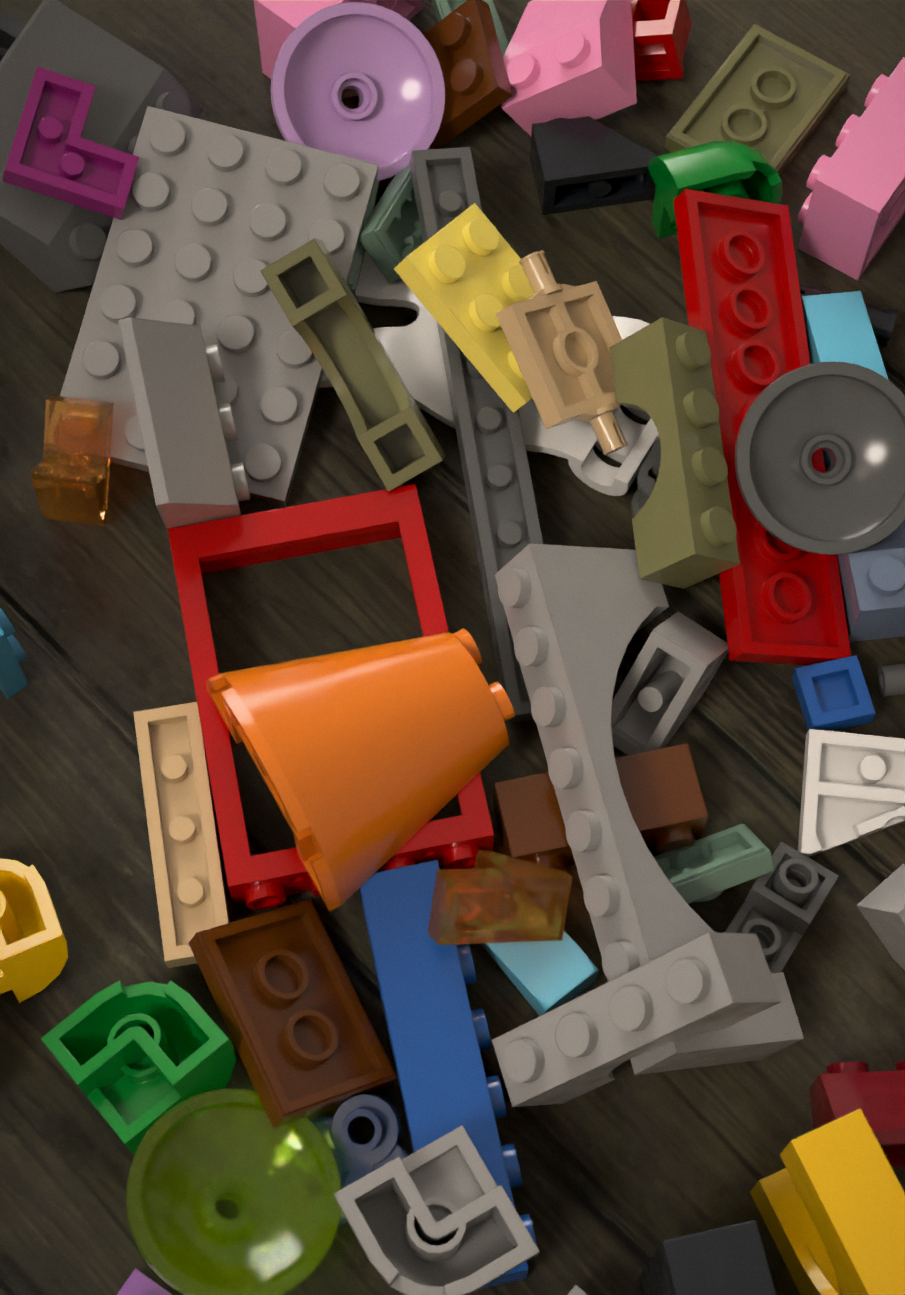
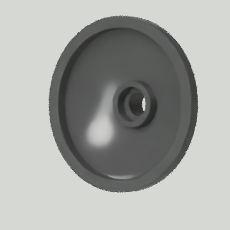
M834 361L819 362L797 368L782 375L767 386L748 409L741 423L735 446L737 483L746 506L759 524L772 536L793 548L827 555L845 554L865 549L880 542L895 531L905 520V395L891 381L871 369L856 364ZM817 449L825 450L831 458V465L824 473L817 471L812 465V455Z

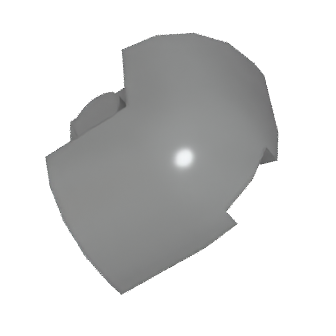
M463 1125L402 1160L400 1157L395 1158L334 1194L339 1207L371 1265L390 1287L405 1295H468L540 1252L502 1185H496Z

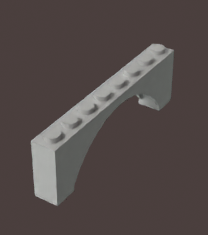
M529 543L495 574L498 595L505 610L514 642L515 656L520 664L530 699L532 717L537 724L547 760L549 778L554 785L566 828L567 842L571 847L584 892V903L590 914L598 942L603 971L609 982L708 932H714L686 903L667 879L647 848L631 815L622 790L613 750L611 728L612 698L620 663L634 634L666 610L669 605L662 584L639 579L636 550ZM771 973L781 1003L725 1029L686 1037L639 1054L630 1059L634 1075L762 1060L804 1039L784 973Z

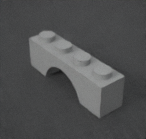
M708 932L493 1039L492 1042L512 1107L563 1104L615 1080L612 1070L639 1054L686 1037L725 1029L781 1003L757 934Z

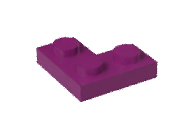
M37 66L4 170L3 182L121 220L139 157L81 138L96 86Z

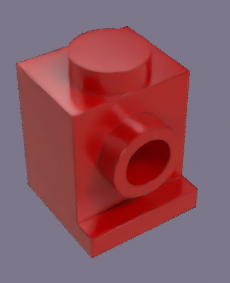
M631 0L636 81L683 78L685 71L683 58L692 26L686 0Z

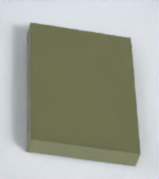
M754 24L667 134L664 149L669 152H675L712 141H736L760 151L775 168L779 176H781L847 88L850 74Z

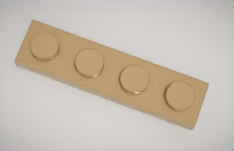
M197 702L133 712L164 959L168 968L196 964L197 961L188 944L197 932L230 923L210 776Z

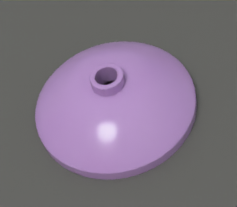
M346 2L328 6L315 12L301 22L287 37L273 67L271 103L277 126L285 141L378 164L377 179L381 181L398 174L409 165L412 150H428L442 121L445 106V84L440 63L433 48L421 31L410 21L395 11L380 5L365 2ZM344 89H352L357 93L359 105L356 109H349L343 104L341 94Z

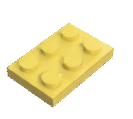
M474 203L406 256L393 269L514 413L526 404L532 396L496 314L510 304L527 300L534 295V292L522 265L519 263L521 258L476 203Z

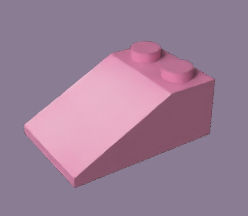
M533 0L528 2L503 56L513 95L502 103V109L530 136L532 124L547 122L555 118L572 119L586 116L597 120L637 103L631 0Z

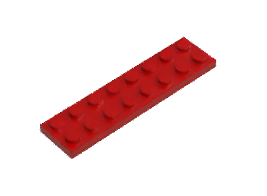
M685 189L673 202L688 324L691 327L706 331L707 342L711 351L710 362L715 397L719 407V424L724 458L728 467L727 479L732 514L737 529L736 541L740 564L719 573L729 660L808 666L850 657L851 650L837 554L827 555L805 552L793 548L772 536L759 524L746 506L735 472V446L738 432L754 400L767 386L782 375L810 364L789 207L787 205ZM817 449L812 455V465L817 471L824 473L823 450Z

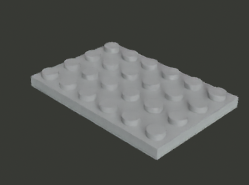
M147 106L133 155L138 156L139 160L121 220L113 218L48 433L47 442L53 448L149 472L118 320L132 317L198 325L201 327L205 346L217 344L225 381L213 383L218 405L227 403L231 405L238 440L226 442L230 464L243 462L250 498L286 507L324 370L305 341L292 327L260 270L316 238L323 241L348 284L360 242L359 235L365 224L378 178V164Z

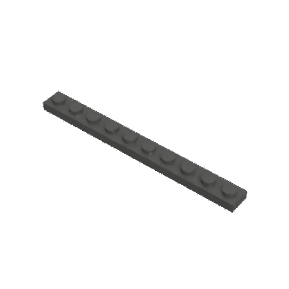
M470 147L412 150L409 165L424 243L474 203H476L481 211L482 208ZM437 322L499 683L507 693L515 712V717L507 720L506 723L531 721L534 719L531 713L530 699L520 664L515 656L514 642L503 604L499 599L498 585L495 574L529 543L543 544L519 409L513 413Z

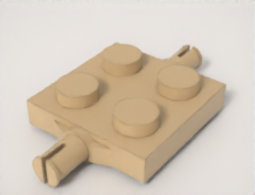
M541 250L531 253L522 258L519 263L523 267L534 295L527 300L510 304L498 312L496 316L546 430L571 421L590 422L603 450V455L611 454L629 445L613 411L620 407V404H617L610 347L622 340L597 281L579 286L557 284L544 255L545 252Z

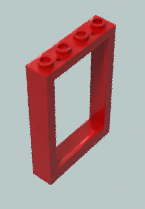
M416 484L396 487L389 492L387 489L168 529L224 865L234 906L246 904L249 909L260 910L283 904L287 900L286 896L313 891V895L321 896L299 858L296 847L251 856L229 729L206 687V680L219 674L202 574L401 538L422 637L449 632ZM479 773L457 794L461 811L460 816L429 821L377 872L438 860L439 866L444 865V869L447 871H462L478 866L483 862V857L493 856L494 832L481 774Z

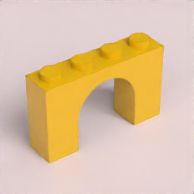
M861 1108L791 1140L780 1154L786 1168L759 1180L750 1193L800 1295H905V1192Z

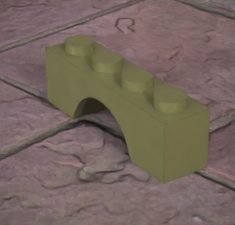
M314 238L260 270L292 327L305 341L330 380L350 418L358 441L388 492L443 461L446 456L323 241Z
M662 317L611 346L610 355L617 404L647 412L655 423L661 445L660 468L655 486L645 505L632 519L639 579L685 589L739 565L740 562L736 541L737 529L733 519L727 479L728 467L724 458L719 424V407L715 397L710 362L711 351L707 342L706 331Z

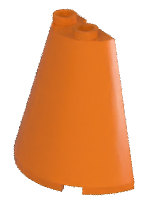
M464 628L453 634L447 632L219 673L206 680L207 691L235 742L238 744L243 741L294 834L298 856L329 912L347 901L509 745L505 721L515 717L513 706L499 682L496 681L488 685L478 667L482 663L480 651L470 633Z

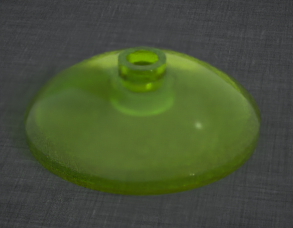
M233 1088L218 1089L192 1096L180 1102L162 1115L148 1130L134 1155L129 1170L125 1198L126 1214L134 1242L146 1263L158 1277L181 1294L284 1295L301 1284L315 1270L332 1244L341 1214V1208L334 1194L342 1190L341 1180L331 1149L319 1130L307 1117L273 1129L256 1091ZM220 1199L234 1201L239 1208V1216L234 1219L221 1217L216 1211L215 1203Z

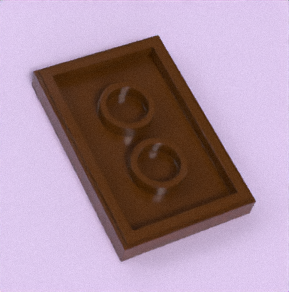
M311 899L197 932L188 943L273 1129L341 1105L353 1096L371 1094L385 1089L398 1078Z

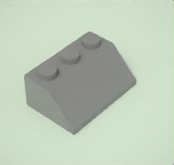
M132 317L118 320L155 503L167 532L169 528L241 516L239 502L249 500L250 494L243 462L230 464L226 442L235 441L238 438L230 403L222 405L217 403L213 383L225 381L218 345L205 346L201 327L198 325Z

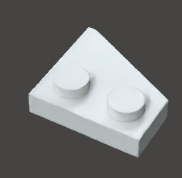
M809 729L805 740L798 852L811 857L905 821V739Z

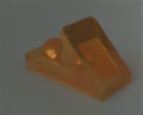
M55 395L46 399L43 461L31 470V480L43 518L101 526L107 523L113 402Z
M478 850L474 869H437L427 934L438 945L562 940L572 876L558 869L512 858L511 856L489 850Z

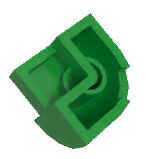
M712 141L651 158L648 166L656 185L651 222L659 239L677 234L673 200L685 189L775 204L781 203L783 195L780 176L760 151L736 141Z
M119 980L95 994L41 1038L54 1057L133 1155L187 1110L198 1120L221 1095L231 1079L236 1062L234 1047L230 1039L195 999L171 980L167 985L145 982L124 986Z

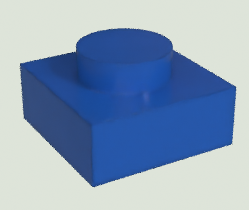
M857 655L795 668L792 682L808 731L809 729L834 731L872 722L876 713Z

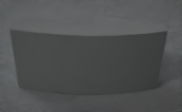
M782 841L772 855L775 871L757 878L744 903L724 932L757 934L770 973H781L839 877Z

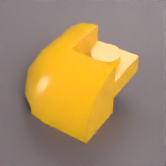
M0 859V994L13 990L19 1003L44 990L60 975L68 959L67 941L49 890L34 865L32 864L28 867L17 860Z

